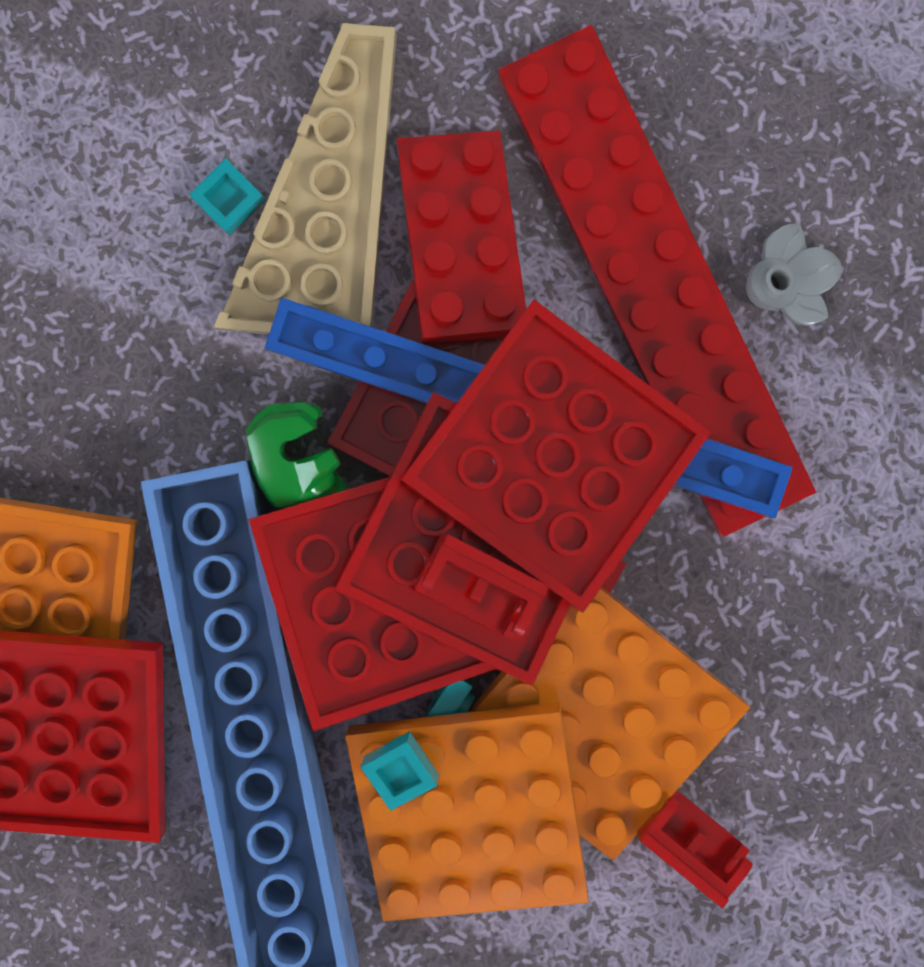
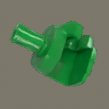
M307 401L269 404L255 416L246 429L247 446L255 478L266 499L274 508L295 506L348 490L342 478L335 471L341 463L332 448L298 460L290 459L285 453V445L289 440H295L317 429L316 421L318 417L323 416L320 406Z

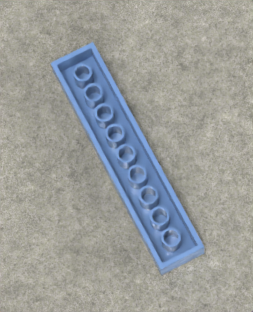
M246 460L141 481L238 967H359L360 962L314 732L248 520L269 513L267 499L257 483L251 461Z

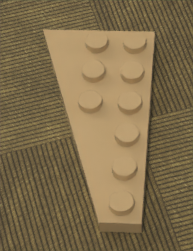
M342 24L319 78L320 86L308 114H304L297 130L298 137L289 158L284 160L253 233L255 238L243 266H239L232 282V285H234L224 310H220L213 328L220 331L269 334L281 297L372 327L397 38L395 27Z

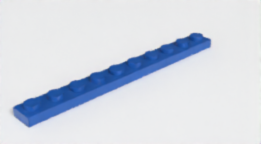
M282 297L264 347L270 352L424 403L428 402L433 392L458 403L485 366L484 364ZM707 439L674 486L769 518H776L793 467Z

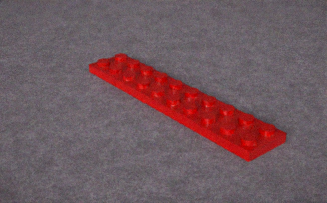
M592 24L498 69V78L645 383L710 430L712 433L707 439L793 467L779 510L817 493ZM699 494L719 537H725L766 517Z

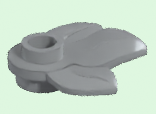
M796 223L788 224L770 234L764 241L762 261L751 269L746 282V292L750 301L759 308L771 311L781 310L791 322L798 325H814L828 318L827 307L820 294L831 289L838 282L842 265L835 254L829 250L819 247L807 249L801 225ZM771 276L777 280L780 290L772 285Z

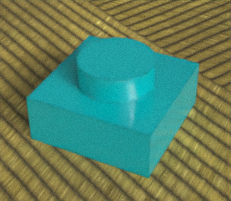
M226 158L189 194L229 236L266 201L263 195Z
M472 677L440 688L427 706L425 717L466 713L475 698L470 693L473 687Z
M410 731L365 755L360 766L390 811L438 785L439 773Z

